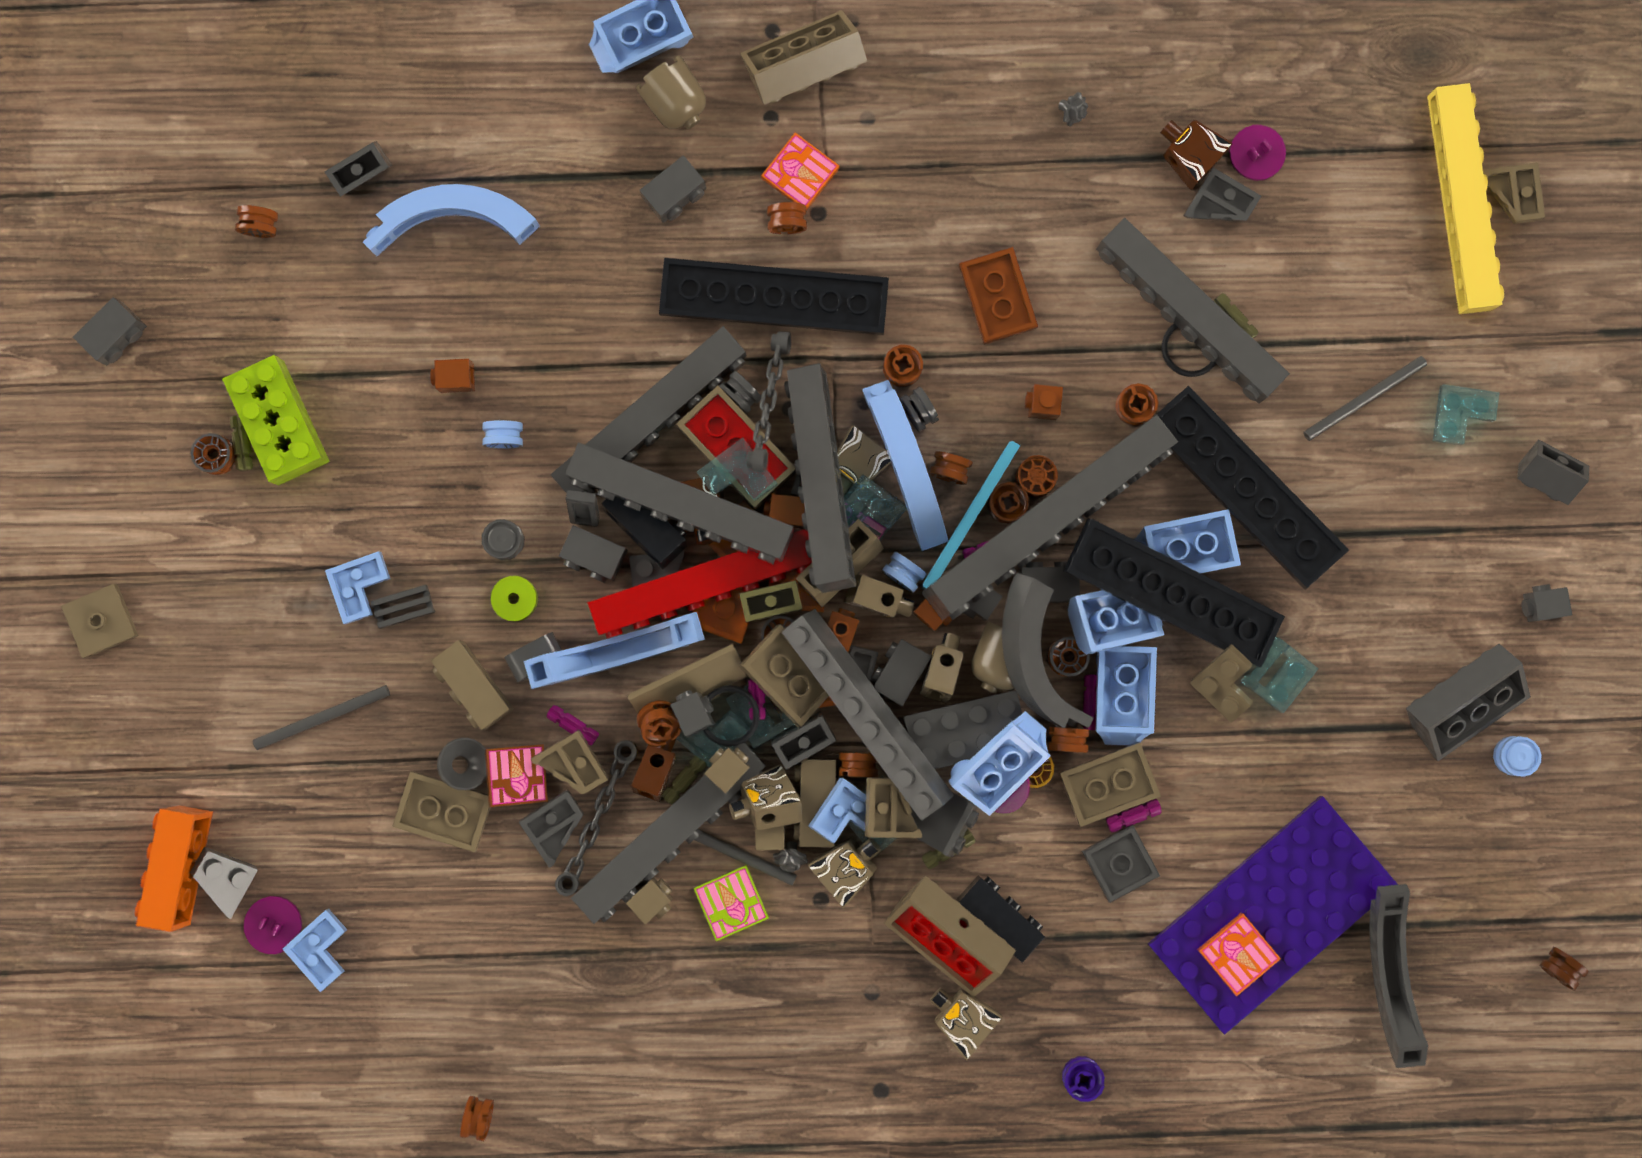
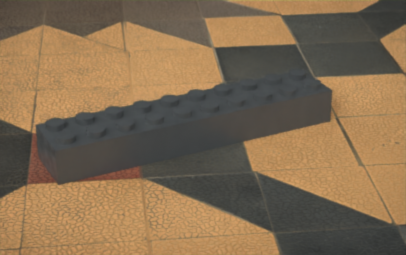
M1155 415L922 592V595L941 620L948 616L952 620L971 607L968 603L970 599L976 603L994 589L991 586L993 582L998 586L1016 573L1015 565L1021 569L1037 557L1039 553L1036 549L1040 548L1043 552L1062 538L1059 534L1060 531L1065 535L1084 521V518L1081 516L1082 514L1088 518L1107 504L1104 498L1109 502L1128 488V483L1131 485L1149 472L1151 468H1154L1174 453L1171 447L1178 441L1159 416Z

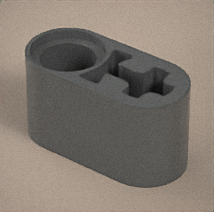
M553 632L515 650L504 658L517 683L528 679L524 661L543 654L561 651L562 649Z

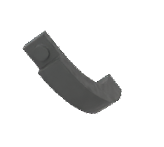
M1016 573L1006 599L1002 623L1004 661L1011 682L1024 703L1046 721L1065 728L1066 724L1074 728L1078 724L1089 728L1094 718L1065 702L1052 687L1044 669L1041 654V630L1045 611L1054 590L1034 578Z
M1407 884L1377 887L1376 900H1371L1370 951L1374 986L1384 1033L1396 1068L1426 1066L1429 1046L1416 1011L1408 971L1406 921L1410 891Z

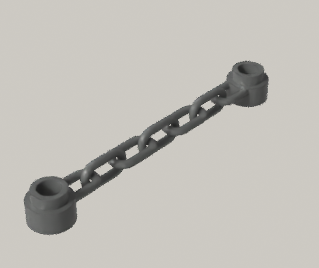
M778 331L777 334H772L771 350L775 351L774 358L769 361L767 367L768 388L763 391L761 396L760 409L763 411L762 417L756 423L753 435L756 446L753 451H748L746 461L747 468L752 469L753 472L765 473L767 470L768 451L762 448L763 444L769 439L771 424L768 421L769 412L774 410L776 405L777 392L774 388L776 381L782 375L783 361L781 354L789 355L791 350L790 332ZM773 363L775 367L779 366L777 376L775 372H771ZM766 394L769 398H772L771 406L765 403ZM760 425L762 429H766L764 439L762 435H758Z
M620 741L614 748L615 759L610 768L612 778L609 785L601 789L594 805L597 811L593 821L586 823L579 838L581 848L578 855L570 859L564 873L559 875L555 881L557 892L563 896H570L579 888V877L584 867L582 857L585 850L594 845L600 828L597 824L601 814L608 812L615 798L613 787L616 780L625 775L630 762L634 761L637 757L638 749L632 741ZM624 746L631 748L632 753L629 757L622 755L621 750ZM618 761L625 763L621 773L619 769L615 770ZM606 791V795L608 796L611 793V796L604 809V805L601 804L599 806V803ZM589 826L591 831L595 829L590 843L587 839L583 842ZM573 862L575 866H578L580 863L576 874L569 872ZM565 878L573 881L572 888L564 887L563 881Z

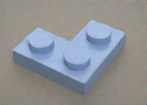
M380 551L325 570L343 624H349L373 615L364 588L391 579Z
M839 778L808 826L831 843H835L849 820L865 831L866 794L844 778Z
M326 909L283 948L284 952L320 992L325 990L345 971L326 950L347 931L346 927L330 909Z

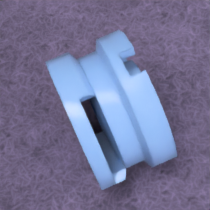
M1509 736L1497 743L1494 748L1493 759L1497 768L1507 775L1525 777L1533 774L1538 769L1541 763V752L1533 740L1527 737Z

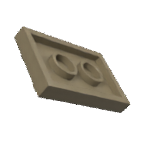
M780 624L772 629L739 667L797 727H802L829 695L783 635L782 631L785 628Z
M1140 742L1059 772L1080 827L1161 797Z
M410 771L392 827L476 852L491 808L489 807L488 794L472 789H453L440 779Z

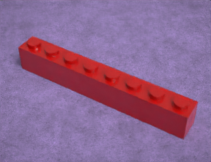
M803 529L794 532L782 562L775 560L774 564L757 558L759 553L748 549L747 554L738 551L587 602L599 636L605 634L607 639L623 634L622 628L633 625L634 630L650 625L649 619L660 616L661 620L669 619L678 615L676 611L678 609L688 607V610L692 611L704 607V600L715 597L716 602L732 597L731 591L742 588L744 593L759 588L758 582L769 579L770 584L786 579L785 573L796 570L797 574H801L812 563V557H808L805 542L809 540L808 530Z

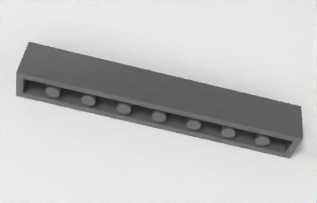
M1126 218L1096 248L1100 258L1105 263L1112 264L1126 283L1133 284L1140 291L1141 297L1146 302L1153 303L1160 310L1162 317L1166 321L1176 324L1181 330L1183 337L1189 342H1194L1202 349L1201 352L1206 359L1211 362L1215 361L1222 368L1224 376L1239 384L1243 388V393L1250 400L1261 403L1290 374Z
M722 326L585 445L631 463L638 456L637 451L642 446L646 445L649 447L660 437L658 433L664 427H673L681 419L680 414L685 409L689 408L692 410L703 399L701 396L710 389L712 391L715 387L720 386L724 382L722 377L729 371L732 373L738 371L745 364L743 359L747 357L746 351ZM572 456L550 474L566 493L567 490L595 493L594 488L589 486L587 491L571 485L572 480L565 473Z
M820 363L787 370L788 381L784 382L787 397L791 399L792 406L788 407V416L795 429V433L791 434L794 449L798 451L795 469L802 482V486L798 487L800 501L802 504H805L806 513H802V522L804 529L808 530L809 540L805 542L808 557H812L813 567L809 568L810 580L812 585H815L822 593L856 587L827 373Z
M581 443L577 444L565 473L572 480L571 485L585 491H587L588 486L599 490L597 495L613 501L617 497L625 500L624 506L639 512L641 507L652 511L650 516L664 522L668 518L678 521V527L686 531L693 532L696 528L705 532L704 537L720 543L721 539L732 543L731 548L746 554L748 549L759 553L757 558L774 564L775 560L783 561L795 532L794 527Z
M816 609L802 615L782 631L783 635L921 821L954 796Z
M746 742L737 745L733 751L737 747L750 758L747 761L750 768L726 794L704 775L571 897L593 924L599 919L603 922L608 920L616 912V909L613 907L621 899L626 903L638 892L635 886L641 880L648 883L659 873L656 867L663 860L669 863L680 853L677 848L685 840L690 844L702 833L698 828L704 822L708 821L711 825L723 814L720 808L727 801L733 803L742 796L741 784L744 781L763 773L762 769L766 764Z

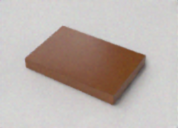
M1013 247L959 263L984 345L1038 328Z

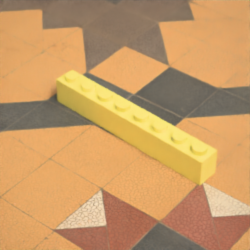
M1470 83L1436 87L1427 98L1459 314L1492 311L1503 305L1504 289L1499 284L1500 261L1498 257H1495L1496 234L1491 229L1492 207L1490 202H1487L1486 196L1488 179L1483 174L1482 168L1484 152L1482 147H1479L1478 141L1480 125L1479 121L1475 120L1474 114L1476 98L1475 94L1471 92Z

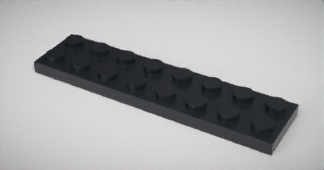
M664 258L659 315L884 335L889 277Z
M1189 386L1156 414L1178 441L1171 447L1174 452L1173 454L1226 509H1229V512L1304 590L1349 551L1330 529Z
M1087 518L1063 570L1222 650H1225L1232 644L1252 665L1259 668L1262 667L1285 618L1284 615L1092 518Z

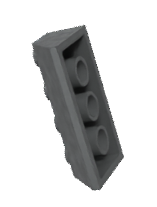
M1498 644L1492 649L1483 652L1479 658L1469 665L1460 668L1456 674L1446 681L1437 684L1433 690L1414 700L1406 708L1412 727L1437 761H1440L1531 697L1523 664L1503 646Z

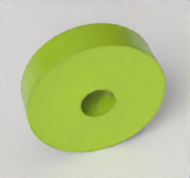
M505 577L498 581L492 590L491 605L493 610L505 620L513 622L525 620L532 615L537 607V591L534 585L523 577ZM514 593L519 596V601L516 604L510 602V596Z

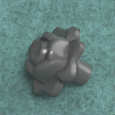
M1077 92L1074 96H1069L1068 101L1063 99L1059 103L1058 108L1064 112L1063 122L1067 123V126L1071 127L1074 123H1079L1087 115L1088 104L1085 102L1086 97L1082 96L1081 92Z
M793 841L786 843L785 850H780L779 853L773 854L774 863L779 864L780 869L783 871L795 872L800 869L801 865L808 863L807 855L800 853L797 850V843Z

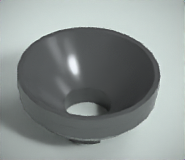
M458 738L447 743L439 753L437 760V769L442 781L457 790H470L481 785L487 777L486 748L480 742L471 738ZM458 756L465 758L468 763L467 770L462 774L455 772L452 768V762Z

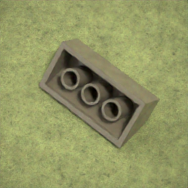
M842 10L740 53L755 90L764 105L778 102L784 96L793 92H802L808 86L819 81H828L834 75L845 70H854L860 64L867 61L859 32Z
M731 644L628 694L627 697L638 714L645 705L653 701L662 700L673 704L677 702L676 696L688 690H691L692 693L699 692L704 697L722 686L732 685L741 687L746 684L744 679L749 676L739 667L743 661L735 645ZM720 694L715 696L711 701L719 698Z

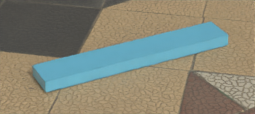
M1009 441L921 585L922 589L925 590L941 577L1019 449V444Z

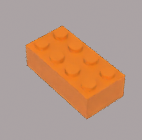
M173 806L161 808L159 813H156L152 828L155 830L153 842L149 844L146 854L147 859H149L148 868L141 878L142 897L135 908L136 926L172 932L191 925L199 883L190 874V871L203 848L207 845L213 811Z

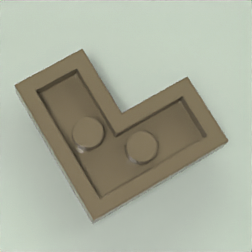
M1232 644L1193 677L1190 682L1231 723L1251 707L1253 703L1234 683L1251 668L1252 663Z

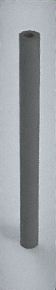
M1422 356L1418 357L1303 432L1305 438L1311 441L1427 366L1425 358Z
M384 685L253 739V745L256 750H259L390 696L389 688L387 685Z
M703 831L694 839L789 885H793L797 875L786 870L783 871L780 867Z

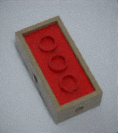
M719 386L715 387L676 424L678 429L755 511L797 473L795 466L769 439L763 444L762 448L768 451L766 472H753L752 469L747 468L748 451H753L756 446L753 440L755 424ZM759 429L758 435H762L764 439L765 434Z
M926 876L898 901L884 922L887 927L972 997H975L1002 975L1016 951L1003 938L995 934L980 919L972 915L958 901L950 897Z

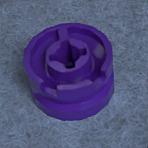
M1077 1056L1065 1064L1062 1071V1081L1067 1092L1074 1099L1089 1102L1102 1094L1105 1087V1077L1102 1069L1093 1059L1087 1056ZM1083 1073L1084 1076H1088L1086 1083L1079 1082L1080 1074Z

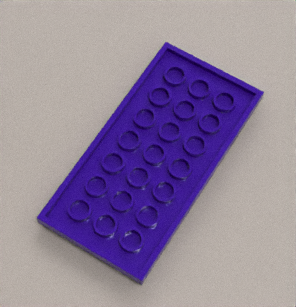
M1319 796L1152 939L1148 945L1225 1035L1367 913L1371 907V900H1376L1377 887L1398 884L1323 796ZM1243 913L1281 959L1238 996H1235L1197 949L1237 915Z

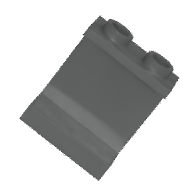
M955 793L943 806L922 821L911 807L913 812L911 815L917 828L922 833V838L916 839L953 858L954 854L958 855L966 842V839L963 838L968 827L973 828L979 817V813L976 812L978 807Z

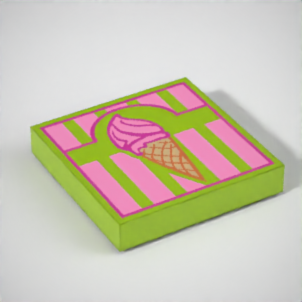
M747 864L693 888L716 942L769 919Z

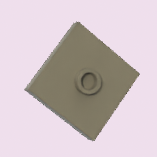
M113 583L61 606L82 658L91 657L139 636L118 584Z

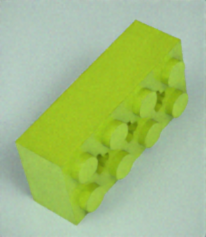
M272 355L222 378L268 482L279 486L330 462L287 366L282 359ZM267 390L268 392H266V393L264 394V395H265V399L262 400L261 397H262L263 393ZM276 416H279V418L276 419L277 425H273L274 418ZM290 441L291 443L288 445L289 450L285 451L284 447L286 446V443Z

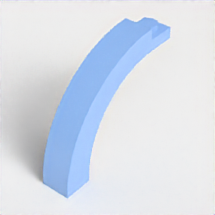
M437 185L413 191L384 207L376 214L383 223L380 226L373 227L367 233L363 243L378 256L408 229L426 220L442 216H469L487 221L505 231L519 245L536 231L540 225L526 209L497 192L472 185Z
M889 380L862 389L864 398L892 463L913 532L921 550L924 551L948 542L942 515L925 463L895 389L893 390Z
M694 612L620 636L543 654L524 661L531 689L644 660L703 641L705 638L698 614Z

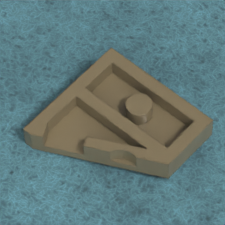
M1538 162L1483 170V174L1488 179L1489 190L1513 224L1540 221L1545 218Z
M580 730L575 731L531 758L532 763L540 765L551 772L554 777L567 782L581 794L587 793L609 779Z
M867 778L865 837L922 838L921 830L917 828L911 815L913 812L909 803L904 799L890 778Z

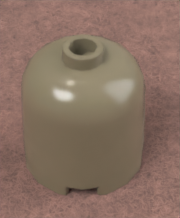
M682 56L674 57L676 63L668 66L666 62H663L644 76L643 79L646 84L643 86L641 84L636 85V90L664 127L679 129L685 126L688 130L701 121L699 115L706 106V96Z
M987 622L972 658L971 670L973 675L982 681L981 688L997 694L998 689L1011 691L1015 688L1008 675L1004 661L1002 627Z

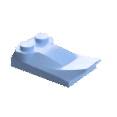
M635 0L593 21L594 31L589 46L602 73H620L671 48H682L694 37L676 0Z
M1229 509L1144 526L1140 534L1134 539L1199 573L1241 565Z
M1103 590L1070 598L1068 616L1076 643L1085 654H1094L1099 651L1164 635L1161 619Z
M1124 645L1097 652L1095 731L1101 736L1105 745L1141 743L1145 737L1154 734L1157 647Z
M1025 711L999 732L970 760H962L956 763L951 770L949 783L955 790L990 816L1051 756L1046 745L1047 729Z

